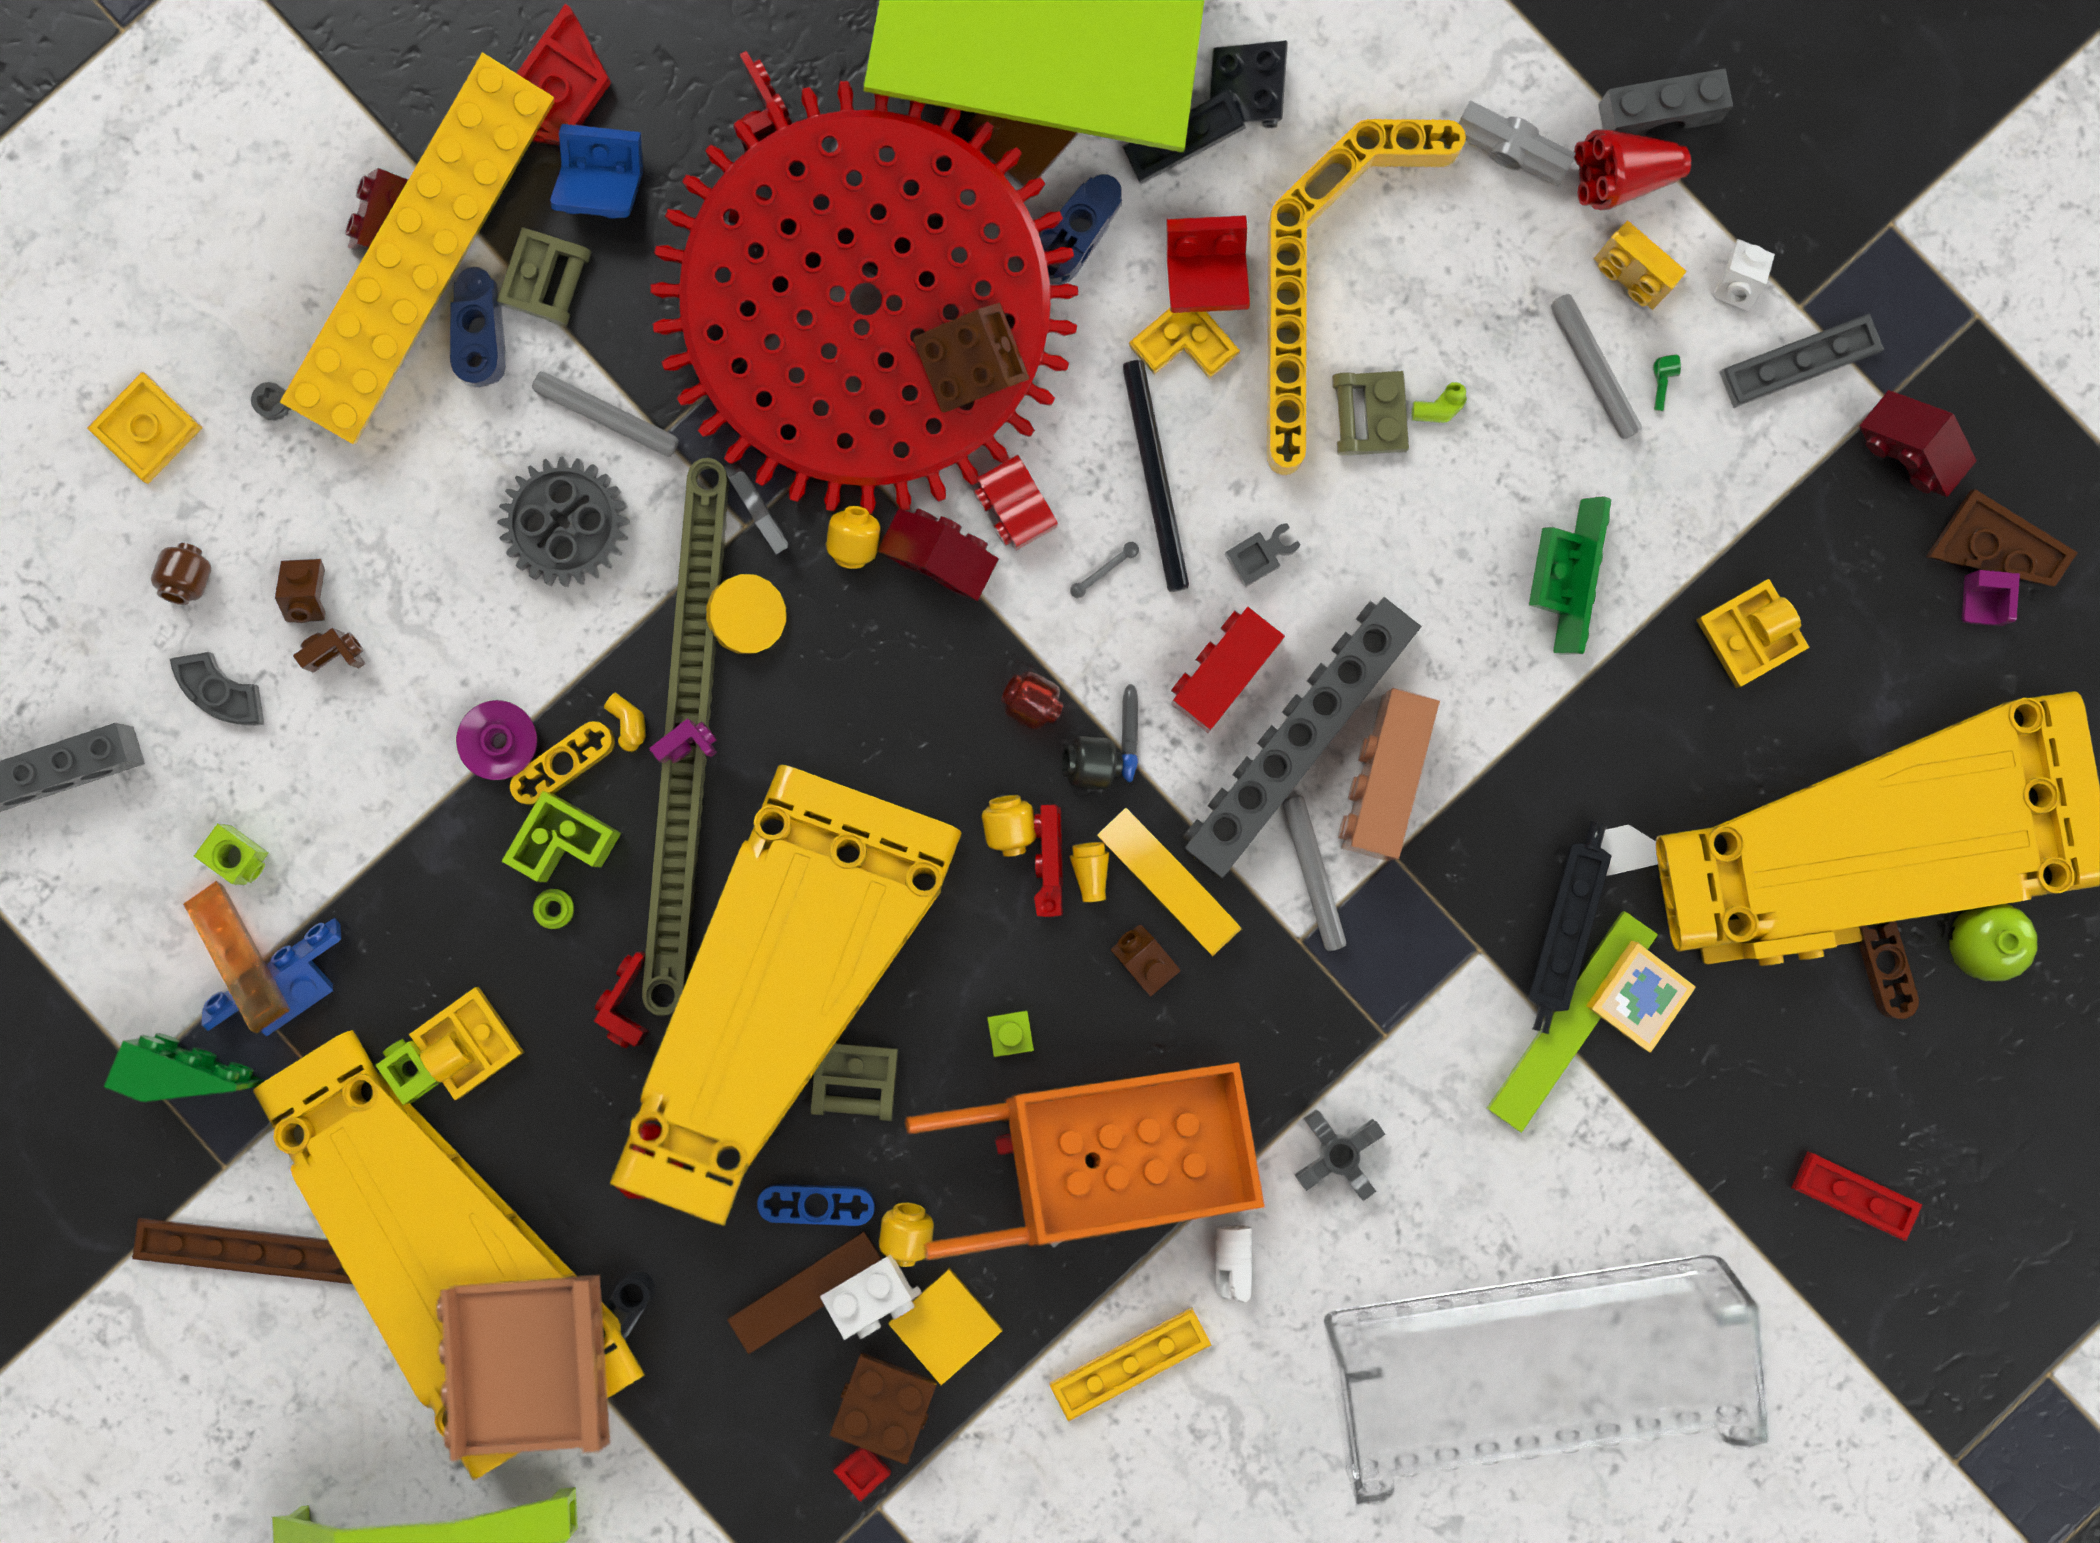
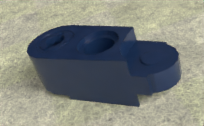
M1101 174L1094 178L1090 177L1086 183L1083 182L1060 210L1063 220L1054 229L1045 230L1039 236L1045 252L1053 251L1060 247L1072 248L1074 257L1061 264L1059 268H1055L1052 265L1047 266L1050 284L1061 285L1071 281L1078 274L1109 228V223L1122 205V188L1115 177ZM1083 218L1089 221L1091 227L1087 231L1077 232L1071 228L1070 224L1075 219Z
M479 267L466 268L459 274L457 281H454V302H451L450 363L453 372L463 383L480 388L496 383L504 376L506 353L502 308L497 302L499 296L497 283L485 270ZM480 317L485 318V325L482 330L476 333L469 332V327L473 320ZM477 355L481 356V364L477 367H472V358Z

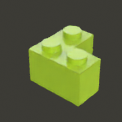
M542 791L502 862L536 882H547L565 851L593 867H602L621 832L555 794Z

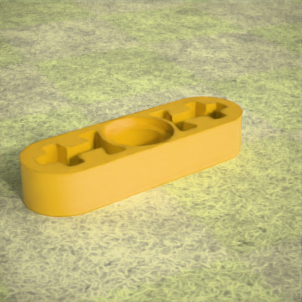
M599 722L585 723L529 763L519 774L513 776L510 783L512 796L522 804L535 805L542 791L556 793L611 753L615 744L612 730ZM590 731L597 734L603 732L604 737L600 740L603 747L600 750L595 747H589L583 751L582 754L588 757V759L582 762L580 754L570 745L575 742L577 747L581 748L590 741L587 735ZM561 752H567L573 758V768L565 775H558L552 768L553 758ZM543 765L545 773L555 783L550 786L548 780H543L536 785L537 794L535 796L527 793L523 795L521 792L525 788L523 780L526 777L533 781L540 778L544 774L538 768Z

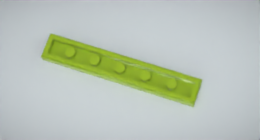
M1622 911L1578 974L1569 1010L1554 1012L1549 1034L1541 1033L1542 1028L1540 1029L1486 1109L1517 1131L1523 1132L1600 1020V1016L1586 1007L1590 999L1631 940L1638 942L1648 950L1658 936L1657 933L1627 912Z

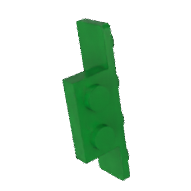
M1605 496L1583 498L1580 500L1574 533L1555 527L1542 528L1528 606L1560 614L1553 652L1556 654L1575 655L1585 652L1586 643L1589 638L1592 608L1596 599L1598 574L1603 560L1605 535L1610 521L1609 513L1612 500Z

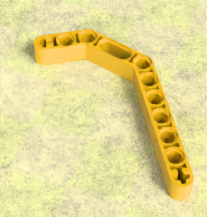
M1427 119L1361 120L1273 205L1268 220L1267 461L1270 468L1277 474L1288 475L1297 471L1306 454L1307 228L1370 167H1445L1454 163L1466 139L1464 129L1457 122ZM1359 137H1369L1375 143V147L1373 149H1363L1359 146L1356 139ZM1407 137L1414 143V148L1409 150L1399 147L1396 139ZM1439 139H1446V145L1451 146L1450 149L1444 148L1443 142L1439 141ZM1337 163L1346 168L1348 174L1326 196L1321 199H1312L1307 195L1305 189L1328 166ZM1281 213H1290L1297 220V224L1290 227L1283 226L1278 221L1277 216ZM1284 251L1290 252L1296 257L1297 263L1290 266L1283 265L1277 259V254ZM1282 290L1291 291L1296 296L1297 302L1285 305L1278 300L1277 293ZM1281 329H1290L1296 335L1297 341L1293 344H1284L1279 341L1276 332ZM1280 368H1290L1295 372L1297 380L1289 384L1283 383L1278 379L1276 371ZM1284 406L1290 407L1296 413L1297 419L1291 423L1282 422L1277 417L1276 410ZM1291 435L1288 441L1289 453L1295 455L1292 456L1290 462L1284 461V456L1277 453H1280L1283 447L1284 436Z

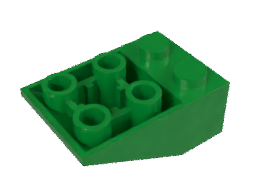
M156 1033L154 1037L140 1035L139 1039L122 1041L104 1087L141 1102L238 1091L257 1087L264 1080L253 1076L254 1070L248 1066L235 1062H230L229 1066L215 1061L217 1055L200 1048H193L192 1051L178 1047V1039Z

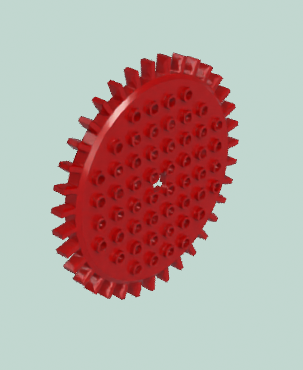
M840 81L837 93L841 105L840 111L821 114L818 109L817 96L811 87L802 89L801 100L807 113V119L789 125L784 118L782 108L772 100L766 103L767 115L775 126L776 132L759 141L748 124L741 119L734 123L737 137L748 148V151L735 162L730 161L721 149L710 144L705 151L711 163L724 172L713 188L703 184L697 177L690 175L684 177L682 182L688 191L702 198L704 203L696 218L686 215L681 210H667L666 219L675 227L689 230L690 235L685 250L675 249L669 245L656 246L654 254L665 262L679 263L682 266L680 283L669 284L659 282L651 284V294L662 299L679 298L680 318L661 319L653 323V330L657 334L666 336L676 332H683L687 351L681 354L670 355L661 363L665 371H678L685 366L693 365L700 382L691 388L684 389L677 397L678 402L682 406L691 405L701 397L709 396L718 411L712 417L703 421L698 432L703 437L715 434L723 424L728 422L740 434V437L735 444L728 448L724 459L733 464L742 459L745 451L750 446H754L764 453L766 460L758 469L755 480L761 486H764L772 479L774 470L779 464H782L796 471L795 480L790 486L791 500L798 502L805 494L808 479L813 477L828 481V491L824 498L826 510L835 511L840 503V488L842 484L860 485L862 488L860 505L868 510L869 514H872L876 505L874 497L875 485L894 484L898 506L902 510H910L912 498L909 494L907 483L908 481L925 476L928 479L931 494L939 502L946 499V487L940 479L939 471L948 466L956 464L961 470L964 480L972 486L978 483L976 480L979 477L978 471L970 463L968 455L977 450L981 445L986 447L992 458L1000 463L1010 459L1006 448L994 438V434L1005 422L1013 426L1018 434L1030 437L1034 433L1035 429L1030 421L1022 418L1015 411L1024 396H1029L1038 404L1051 406L1055 400V397L1047 389L1034 385L1032 380L1035 377L1038 366H1045L1054 372L1067 371L1069 362L1063 357L1051 355L1044 351L1047 333L1069 336L1074 335L1077 330V325L1068 320H1053L1049 318L1050 300H1069L1079 295L1078 286L1068 283L1055 286L1050 285L1047 268L1049 265L1064 264L1074 257L1073 249L1060 247L1053 251L1045 252L1039 237L1040 232L1054 229L1063 220L1060 211L1048 212L1041 218L1032 220L1024 202L1038 196L1045 186V182L1039 177L1029 180L1024 187L1015 190L1004 175L1017 165L1022 152L1015 147L1005 152L1002 159L996 164L988 160L980 152L981 148L990 140L994 126L988 121L977 128L973 139L967 143L952 133L953 127L960 119V110L947 108L943 121L939 126L921 120V113L926 103L910 100L909 112L907 115L888 112L887 105L890 96L875 93L874 110H854V92L849 81ZM833 138L837 141L838 147L834 152L829 153L823 150L822 143L825 139ZM883 148H891L895 153V157L890 162H884L880 159L879 152ZM941 157L948 158L951 161L950 170L946 172L938 170L936 161ZM800 162L804 165L805 171L803 175L795 177L790 174L789 168L792 163ZM858 172L862 177V182L858 186L849 185L846 181L849 173ZM913 181L918 185L919 191L916 195L909 196L905 194L903 187L906 182ZM762 186L769 187L772 190V196L767 201H761L757 198V190ZM971 191L975 195V202L972 205H964L960 200L962 192ZM818 196L828 198L829 206L826 210L820 211L814 207V200ZM876 205L883 206L886 210V216L882 220H875L870 214L871 209ZM730 210L736 211L739 214V221L735 225L726 224L724 221L726 212ZM932 215L940 216L943 220L942 227L937 230L931 229L927 223L928 218ZM786 220H792L797 225L796 231L791 235H786L781 230V225ZM989 224H994L999 229V236L995 239H989L984 234V228ZM844 229L850 230L854 235L853 241L849 244H842L838 240L840 231ZM899 239H906L910 243V250L905 254H901L895 249V243ZM753 244H759L764 248V254L759 259H753L749 256L748 251ZM956 248L963 249L967 254L966 260L962 263H956L951 257L952 251ZM811 253L818 254L821 258V264L817 268H809L805 263L806 257ZM1017 257L1022 261L1023 268L1020 272H1012L1008 268V261L1011 258ZM867 263L875 264L878 268L877 275L872 278L864 276L862 273L863 266ZM721 268H726L731 272V279L726 283H720L716 279V273ZM924 272H929L934 276V284L930 287H924L919 282V276ZM779 277L785 278L788 281L787 290L781 293L776 292L773 288L774 280ZM985 281L990 285L991 291L987 296H980L976 293L975 286L978 282ZM864 283L875 286L882 296L880 308L871 315L857 313L850 303L852 291ZM834 287H841L845 291V298L840 302H835L830 298V291ZM891 296H897L902 301V307L897 311H891L887 308L886 302ZM746 301L753 302L756 306L755 313L749 317L742 315L740 311L741 305ZM1000 303L1004 314L1011 315L1014 319V326L1011 328V332L1030 379L973 401V407L970 410H963L958 407L945 413L942 412L916 345L911 341V332L915 329H921L926 332L952 321L947 320L943 316V309L948 305H953L957 308V318L977 309ZM801 311H809L813 316L811 324L807 326L800 325L797 321L798 314ZM859 320H865L870 326L868 333L865 335H858L854 331V324ZM714 325H718L723 329V336L717 341L711 340L708 336V330ZM769 335H776L780 339V345L775 350H769L765 346V339ZM826 344H833L837 348V354L832 359H826L822 356L821 350ZM883 353H889L894 359L893 365L889 368H882L878 364V357ZM742 358L747 362L748 368L743 374H737L733 371L732 365L736 359ZM793 368H801L804 371L805 377L802 382L793 383L790 380L789 373ZM857 377L861 381V388L857 392L847 390L845 383L848 378ZM906 386L916 388L918 395L915 400L906 401L902 397V390ZM765 391L769 392L772 396L771 404L767 407L758 405V394ZM817 401H825L828 404L829 411L826 415L818 416L814 413L813 406ZM879 409L884 412L885 421L881 425H874L871 423L869 416L873 410ZM935 418L940 421L941 430L939 433L930 434L926 430V422L929 419ZM787 424H791L796 428V436L792 440H786L781 435L782 427ZM843 433H847L853 438V444L848 449L840 448L837 443L838 437ZM899 442L906 443L909 447V453L904 458L897 457L893 452L894 446Z

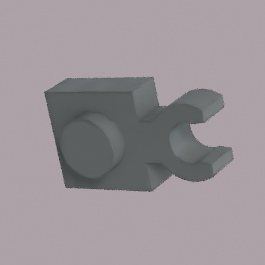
M1288 523L1276 527L1271 538L1265 541L1261 532H1258L1226 551L1227 559L1245 588L1281 566L1275 556H1289L1300 547L1299 541L1294 542L1290 546H1285L1280 542L1279 536L1290 528Z

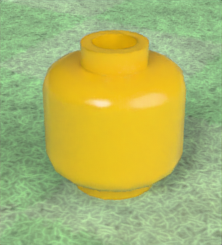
M849 506L845 508V511L834 514L828 526L826 541L828 554L834 558L838 565L845 568L857 569L865 566L866 563L875 559L881 530L878 520L870 515L868 510L859 506Z
M1006 795L989 801V807L983 811L981 817L987 845L991 849L1002 851L1003 856L1006 857L1025 853L1026 846L1036 839L1032 805L1027 801H1022L1019 795Z
M899 1203L882 1217L879 1238L880 1251L886 1257L891 1255L900 1267H911L915 1265L916 1261L926 1258L924 1244L932 1242L934 1222L932 1217L926 1213L925 1208L914 1203Z

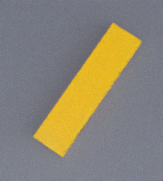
M1190 1307L1049 1383V1386L1069 1422L1212 1344L1196 1313Z

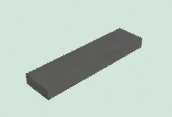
M1870 314L1729 366L1722 369L1719 373L1733 408L1879 354L1884 351L1872 318Z

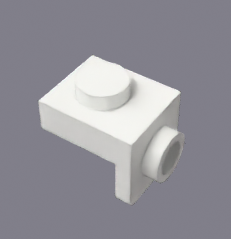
M1738 239L1731 250L1725 274L1715 289L1714 297L1741 309L1750 310L1767 285L1775 254L1764 250L1760 246L1751 245Z

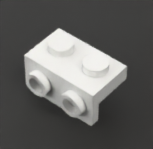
M889 1255L823 1294L820 1298L844 1340L855 1333L862 1339L881 1327L878 1320L890 1313L893 1319H896L913 1309L915 1306L911 1300L920 1295L921 1291L918 1286L911 1289L896 1260Z

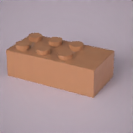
M1395 688L1390 689L1381 696L1372 734L1368 736V739H1363L1358 761L1364 762L1362 772L1358 777L1354 776L1350 786L1348 800L1354 801L1353 807L1348 816H1343L1340 824L1338 838L1344 840L1342 849L1385 861L1399 859L1440 700Z

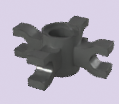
M1317 1109L1303 1119L1321 1142L1319 1150L1320 1157L1294 1174L1302 1187L1308 1191L1333 1172L1338 1175H1344L1363 1201L1377 1192L1358 1166L1360 1152L1386 1135L1377 1121L1371 1119L1349 1137H1345L1343 1135H1336ZM1338 1144H1345L1350 1150L1349 1159L1342 1165L1332 1164L1329 1158L1331 1149Z

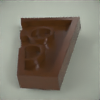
M1972 489L1926 557L1977 570L2019 573L2020 580L2055 587L2078 552L1976 489Z

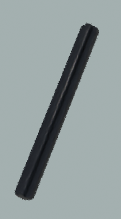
M1133 360L1124 363L1123 372L1167 589L1169 592L1182 591L1188 588L1189 581L1145 365L1142 360Z

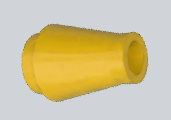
M1090 842L1072 846L1073 855L1070 856V860L1081 890L1082 902L1106 900L1105 890L1109 852L1105 851L1104 843Z

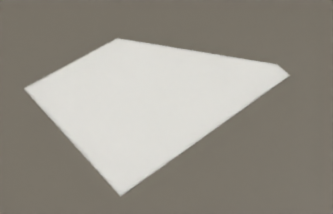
M1630 825L1605 830L1601 848L1612 855L1606 876L1658 864L1656 841Z

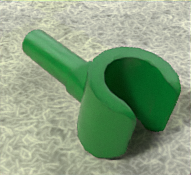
M1679 355L1659 357L1653 364V372L1657 378L1655 411H1664L1668 377L1679 376L1681 373Z

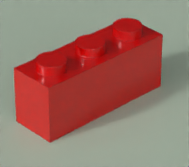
M1248 606L1242 614H1239L1236 610L1233 611L1220 628L1226 633L1217 645L1210 641L1195 659L1201 664L1192 677L1185 672L1171 689V692L1176 695L1171 704L1207 733L1210 732L1285 637L1284 634Z

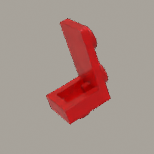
M643 951L636 952L634 956L628 954L616 972V975L620 977L612 991L606 989L594 1008L599 1012L594 1022L609 1031L606 1036L607 1038L624 1048H628L630 1044L634 1047L642 1045L650 1032L617 1011L618 1006L645 964L646 953Z

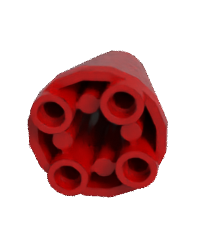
M1593 130L1587 135L1585 141L1577 142L1574 148L1576 153L1574 159L1579 166V202L1583 206L1590 205L1595 210H1609L1676 183L1680 178H1685L1691 168V156L1686 146H1679L1675 142L1613 130Z

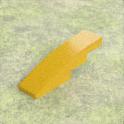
M1127 808L1097 835L1212 956L1242 929Z

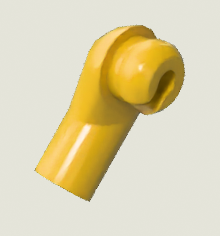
M615 692L605 703L604 709L620 720L621 736L618 738V744L623 750L632 752L637 750L639 745L643 744L645 740V717L639 709Z

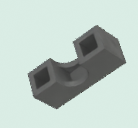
M1726 68L1608 89L1598 104L1602 129L1644 136L1648 130L1670 122L1680 121L1682 129L1720 123L1733 108Z

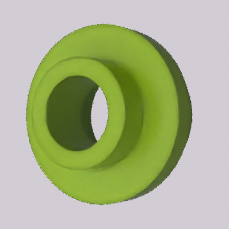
M545 890L538 895L534 902V917L545 928L558 929L564 927L573 917L574 903L571 897L562 890ZM553 901L558 902L561 906V912L556 917L551 916L548 912V906Z

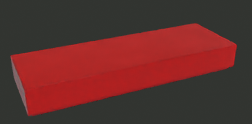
M1807 1152L1791 1187L1802 1194L1903 1241H1907L1922 1207V1204L1811 1152Z

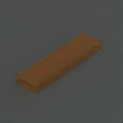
M215 881L186 901L183 905L249 1030L258 1033L291 1009L224 885Z

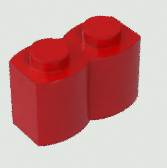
M1019 455L976 478L979 488L974 491V494L983 510L986 512L991 509L999 522L993 526L1004 546L1011 543L1017 551L1057 528L1058 522Z

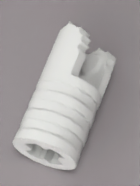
M1223 1225L1216 1227V1293H1218V1297L1226 1300L1232 1298L1241 1303H1246V1301L1251 1299L1252 1227Z

